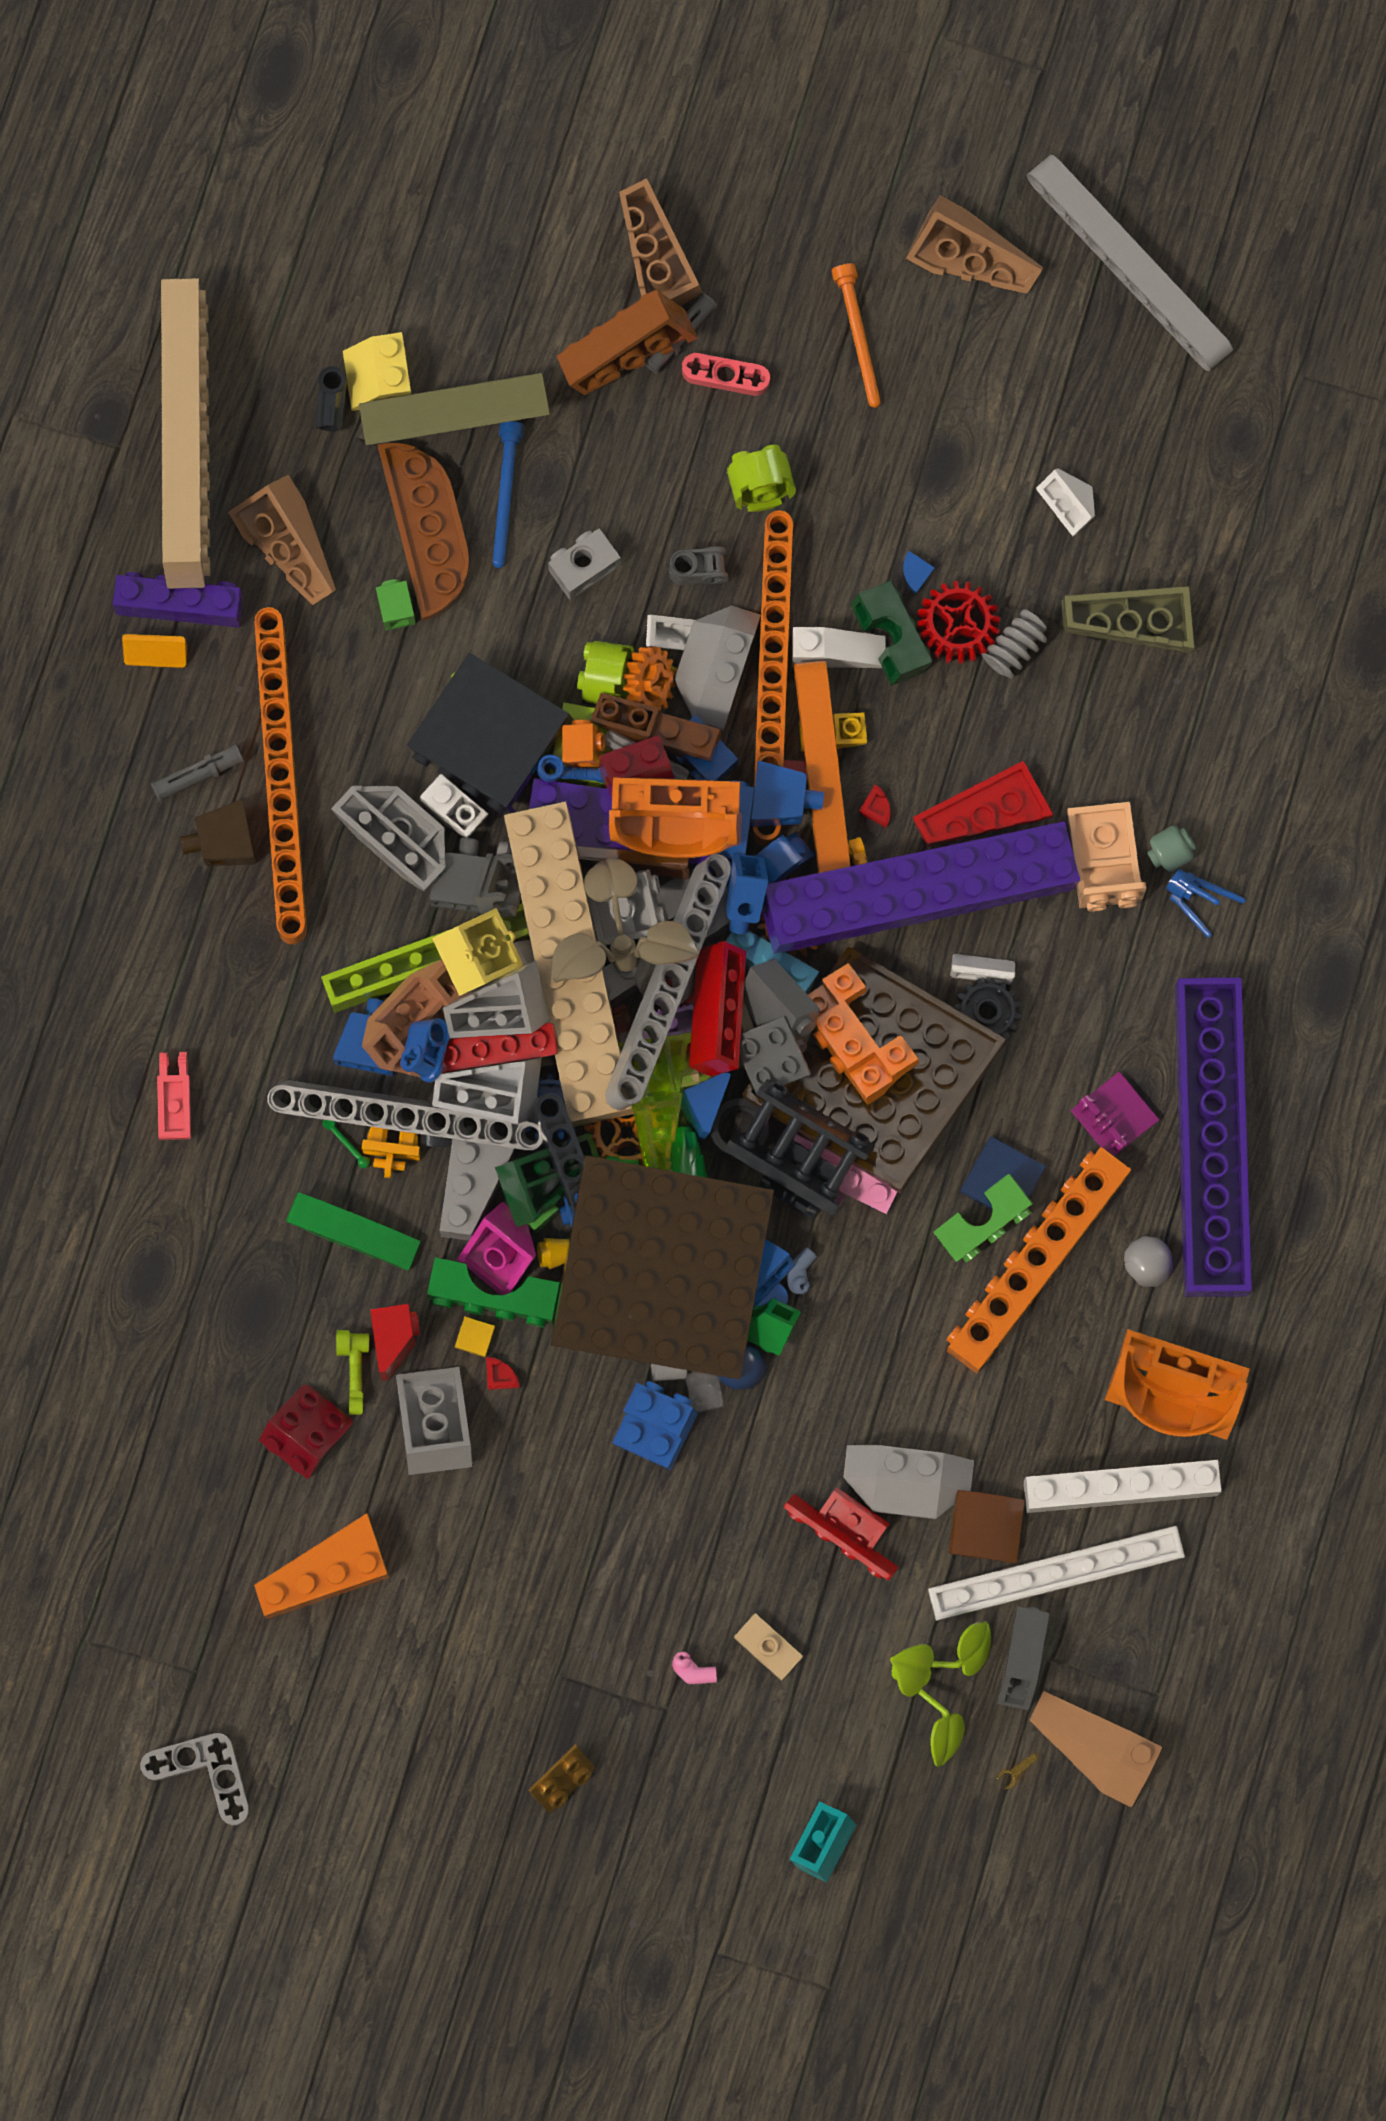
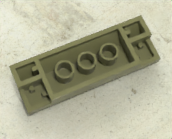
M542 373L359 403L366 445L550 415Z

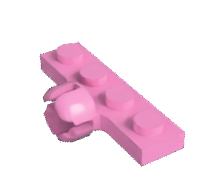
M798 1133L794 1138L795 1142L809 1150L814 1143L811 1139ZM827 1149L821 1155L822 1158L838 1166L842 1159ZM852 1165L839 1187L841 1192L885 1214L888 1213L897 1194V1191Z

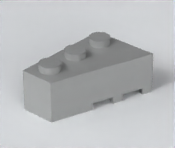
M536 960L461 995L443 1008L450 1038L533 1033L550 1021Z
M542 1057L440 1074L435 1080L432 1106L516 1124L534 1120L533 1105L537 1099Z
M452 1139L440 1224L441 1237L461 1240L471 1239L484 1219L501 1185L495 1167L513 1161L517 1153L516 1148Z

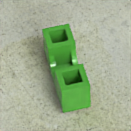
M1011 1174L1006 1175L984 1192L993 1208L992 1216L986 1224L982 1226L972 1225L958 1212L933 1232L956 1262L962 1258L966 1263L981 1252L978 1248L980 1244L987 1239L992 1244L1006 1233L1003 1228L1012 1220L1018 1224L1031 1214L1028 1208L1033 1202Z

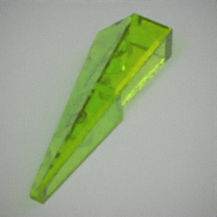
M691 1033L666 1036L643 1097L632 1105L644 1166L671 1170V1148L676 1138L682 1100L680 1090L683 1072L686 1071L687 1067L685 1058L687 1045L691 1041ZM651 1038L645 1039V1041L651 1043ZM625 1042L619 1043L621 1052ZM632 1059V1066L637 1071H640L639 1063Z

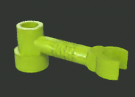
M337 1330L336 1355L349 1356V1415H360L363 1413L362 1352H369V1333H350V1330Z

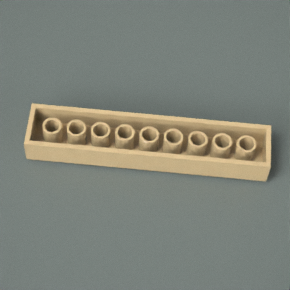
M199 278L161 279L162 551L167 588H204L205 576H210V557H208V547H210V529H208V519H210V502L208 500L210 477L207 462H210L209 444L207 441V434H209V416H207V406H209V389L207 388V378H209V363L207 360L209 338L206 325L209 321L208 304H206V290H200Z
M561 802L504 815L534 959L537 961L550 1019L548 1023L555 1025L558 1054L555 1055L566 1110L573 1127L634 1114L632 1105L624 1110H616L609 1106L606 1101V1089L621 1051L603 969L596 975L584 979H570L557 983L553 980V954L558 944L564 938L573 934L584 933L591 937L593 943L597 942L567 803ZM621 1087L622 1096L628 1099L629 1094L627 1090Z

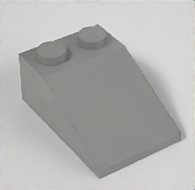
M454 1367L396 1375L408 1474L413 1475L472 1467L471 1444L460 1368Z

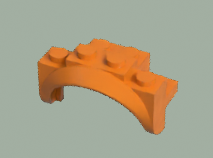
M614 777L612 810H609L610 841L617 842L641 853L670 858L710 856L733 846L741 845V782Z
M1127 1329L1105 1400L1124 1406L1143 1424L1164 1434L1182 1437L1210 1434L1227 1440L1248 1385L1246 1381L1250 1369ZM1137 1368L1145 1370L1146 1375L1144 1376ZM1209 1392L1219 1394L1218 1396L1207 1397Z

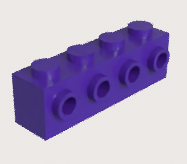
M127 572L125 576L116 575L113 608L116 615L240 627L243 596L241 589L233 583L218 582L217 585L205 584L204 588H167L164 575H158L156 579L143 578L142 574Z

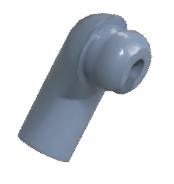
M807 1247L795 1257L793 1261L796 1266L787 1274L788 1287L795 1294L806 1293L810 1286L806 1269L815 1261L817 1256Z

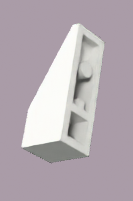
M793 627L792 667L798 663L826 661L827 667L882 668L878 658L885 650V636L825 627Z

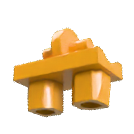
M370 1127L367 1140L363 1139V1154L386 1157V1159L374 1158L373 1167L385 1168L384 1178H391L393 1170L405 1171L406 1162L396 1161L394 1158L420 1161L421 1150L418 1147V1134L400 1131L398 1144L387 1143L389 1129Z

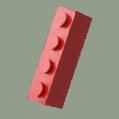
M725 941L702 948L696 962L689 1067L711 1077L739 1068L747 951Z

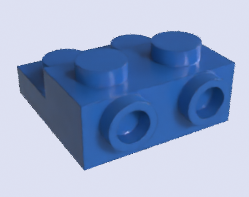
M647 1381L645 1386L636 1383L623 1410L626 1415L612 1443L621 1449L671 1470L698 1412L691 1407L692 1401L680 1394L675 1393L674 1397L671 1398L662 1394L664 1388L653 1382Z

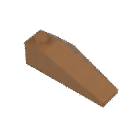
M941 195L925 218L906 259L934 274H952L961 276V279L971 281L972 279L989 282L994 287L1022 293L1029 292L1043 269L1041 265L968 210Z
M289 475L265 486L228 512L243 538L251 546H258L267 555L265 560L271 565L276 564L286 574L287 581L312 605L336 591L306 503Z
M1043 1691L1029 1719L1101 1793L1131 1808L1162 1750L1161 1746Z

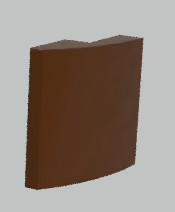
M958 1490L955 1499L949 1554L1017 1564L1024 1500Z

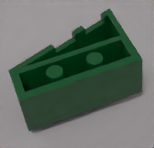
M590 1132L576 1136L584 1156L600 1158ZM568 1140L557 1143L555 1145L557 1147H563L566 1145ZM547 1148L495 1167L516 1227L535 1222L547 1208L555 1204L564 1194ZM568 1159L564 1163L563 1171L565 1175L574 1177L578 1174L579 1164L576 1160Z

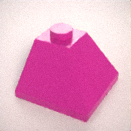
M501 1202L484 1217L457 1260L465 1263L470 1271L500 1295L511 1293L536 1256L528 1224L516 1227L510 1208Z

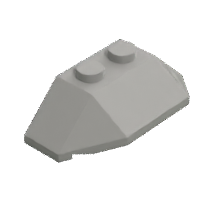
M731 605L693 621L674 679L692 718L697 715L705 725L724 731L761 617L760 614Z
M352 786L331 808L356 838L398 875L425 892L446 869L444 827L398 786Z
M847 1445L843 1478L872 1512L937 1519L955 1505L958 1490L971 1491L974 1460L941 1452L891 1446Z

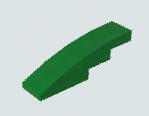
M299 1192L295 1196L285 1221L339 1246H346L405 1271H409L420 1241Z

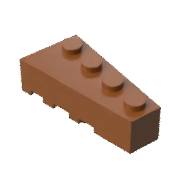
M655 289L644 294L639 301L629 308L619 311L614 318L605 324L595 327L589 335L580 341L570 344L565 351L556 357L569 386L586 395L620 378V371L634 368L636 370L646 365V358L660 351L664 356L674 351L672 345L684 339L690 343L698 339L685 309Z

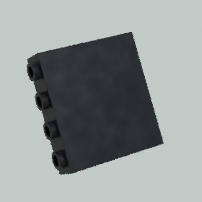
M469 652L407 746L414 752L412 758L425 767H428L429 764L434 765L439 769L437 771L438 775L442 774L451 783L456 779L464 784L462 789L476 799L479 795H482L488 799L486 804L498 813L502 814L506 810L511 814L516 813L512 805L537 770L540 760L547 755L561 734L562 725H572L574 719L563 709Z

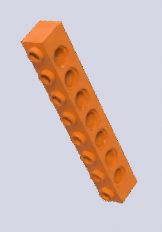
M1102 1147L1099 1148L1096 1154L1090 1151L1079 1165L1083 1168V1171L1077 1179L1071 1175L1061 1189L1065 1193L1058 1203L1053 1200L1042 1213V1216L1046 1219L1041 1226L1037 1228L1033 1225L1023 1238V1241L1027 1244L1022 1251L1018 1253L1014 1250L1004 1263V1266L1008 1269L1001 1278L997 1275L993 1277L985 1288V1291L989 1294L983 1302L980 1303L976 1300L965 1314L970 1319L964 1327L961 1328L957 1325L946 1339L951 1343L948 1346L947 1352L976 1374H978L1130 1174L1131 1169ZM1088 1177L1098 1178L1102 1183V1188L1098 1191L1089 1190L1085 1185V1179ZM1071 1201L1080 1203L1083 1213L1078 1216L1069 1214L1066 1210V1204ZM1052 1226L1061 1228L1064 1232V1238L1059 1241L1050 1239L1047 1235V1229ZM1032 1251L1041 1252L1045 1257V1263L1040 1266L1031 1264L1028 1260V1254ZM1013 1276L1022 1277L1026 1282V1288L1021 1291L1013 1290L1009 1285V1279ZM994 1301L1003 1302L1007 1307V1313L1002 1316L994 1315L990 1310V1304ZM975 1326H982L987 1330L988 1338L983 1341H977L971 1336L970 1330Z

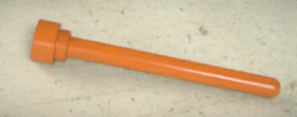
M852 263L834 267L831 272L834 283L838 284V288H841L868 403L871 407L876 408L880 405L881 400L854 289L855 279L858 278L856 266Z

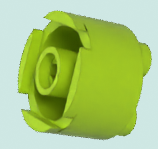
M769 445L761 451L752 453L741 451L732 456L733 462L727 468V474L738 509L741 510L742 506H747L749 512L764 511L781 505V498L786 495L789 496V499L795 495L796 488L787 455L781 451L779 445Z
M601 641L586 642L584 648V660H587L585 671H580L577 683L578 689L582 690V700H585L587 703L597 704L600 693L623 699L627 698L629 692L623 691V687L626 685V679L623 678V674H628L629 672L626 663L629 662V659H632L633 646Z

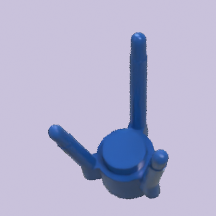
M1179 869L1166 887V890L1172 893L1169 899L1176 903L1198 929L1209 938L1212 935L1211 932L1183 901V898L1189 901L1196 893L1213 904L1219 905L1220 900L1199 888L1201 886L1242 904L1246 902V899L1198 878L1191 872L1186 873Z

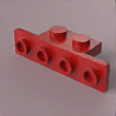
M547 1023L533 1033L450 1039L447 1044L441 1073L557 1055L558 1046L555 1025Z
M836 1487L820 1512L795 1494L784 1505V1508L789 1511L788 1514L791 1518L799 1523H806L815 1529L816 1535L821 1539L835 1543L848 1558L852 1560L858 1559L868 1566L869 1572L881 1579L885 1578L889 1581L899 1568L873 1549L889 1523Z

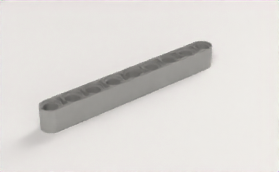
M1049 155L1027 174V178L1034 189L1203 369L1210 371L1233 351L1227 338L1054 155Z
M720 854L711 855L696 865L674 918V922L680 923L688 930L698 950V954L731 874L730 862ZM708 866L715 870L716 877L710 874ZM698 893L704 897L705 905L699 901ZM687 921L693 924L694 932L687 927ZM697 958L675 964H656L606 1089V1101L613 1109L624 1110L640 1101L643 1097ZM665 975L672 980L673 987L667 985ZM654 1003L660 1006L662 1015L656 1013L653 1006ZM643 1031L649 1034L651 1043L645 1041L642 1034ZM632 1059L639 1063L640 1071L634 1069L631 1062ZM621 1087L627 1090L629 1094L628 1099L622 1096Z
M291 1080L283 1081L274 1086L269 1091L267 1097L270 1108L283 1114L523 1150H534L544 1143L535 1117L534 1120L516 1124L433 1107L432 1101ZM280 1089L287 1090L290 1093V1104H285L280 1100L278 1094ZM310 1094H316L321 1098V1108H314L310 1104ZM341 1099H348L352 1103V1113H346L341 1109ZM372 1103L382 1106L384 1110L383 1118L375 1117L372 1114ZM403 1108H409L414 1112V1122H407L403 1119ZM438 1112L445 1117V1127H439L434 1124L433 1113ZM465 1117L475 1120L477 1124L475 1132L468 1131L464 1127L463 1120ZM495 1122H502L507 1126V1136H500L496 1133L494 1129ZM532 1126L538 1130V1141H532L527 1138L525 1133L526 1127Z

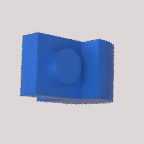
M794 832L787 837L782 835L756 856L765 858L768 884L784 881L791 872L809 863L815 854L805 841Z

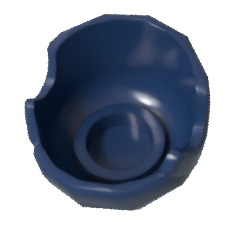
M747 1343L740 1380L718 1376V1378L724 1385L734 1390L753 1389L765 1377L767 1368L765 1357L759 1349Z

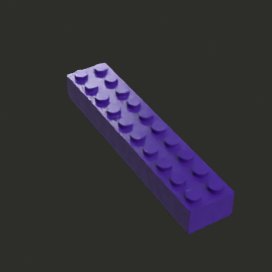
M1064 821L767 884L762 911L773 954L1068 892L1072 891L1081 880Z
M1178 978L1175 984L1184 1297L1248 1296L1252 1291L1242 981L1241 978Z

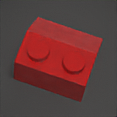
M409 1304L370 1309L378 1368L382 1381H387L392 1377L416 1345L415 1336L421 1335L417 1312H411Z

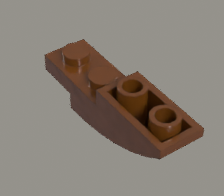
M600 693L590 720L592 724L607 731L613 730L635 742L659 735L666 753L682 758L688 755L712 762L722 734L718 728L663 714L659 708Z

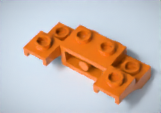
M847 963L822 979L823 985L808 994L812 1001L820 1008L813 1029L815 1033L812 1036L822 1050L828 1049L832 1055L830 1061L839 1074L843 1072L846 1074L868 1105L884 1095L901 1076L918 1065L919 1059L901 1035L883 1047H878L848 1006L867 991L866 986L850 964Z

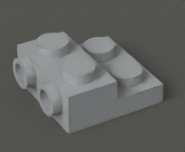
M650 869L635 872L637 888L632 896L618 898L624 935L632 939L647 937L648 929L652 925L668 921L665 907L658 906L656 894H660L657 875L651 876ZM587 895L597 939L604 945H610L618 937L612 899L598 902Z

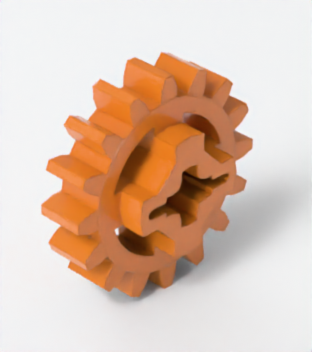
M647 646L640 647L639 653H632L633 662L626 663L629 672L628 674H623V678L626 679L623 691L629 692L626 700L656 707L660 711L661 708L666 709L668 707L666 699L673 698L670 690L671 687H676V683L673 682V676L676 674V671L670 669L673 660L667 659V651H662L660 647Z

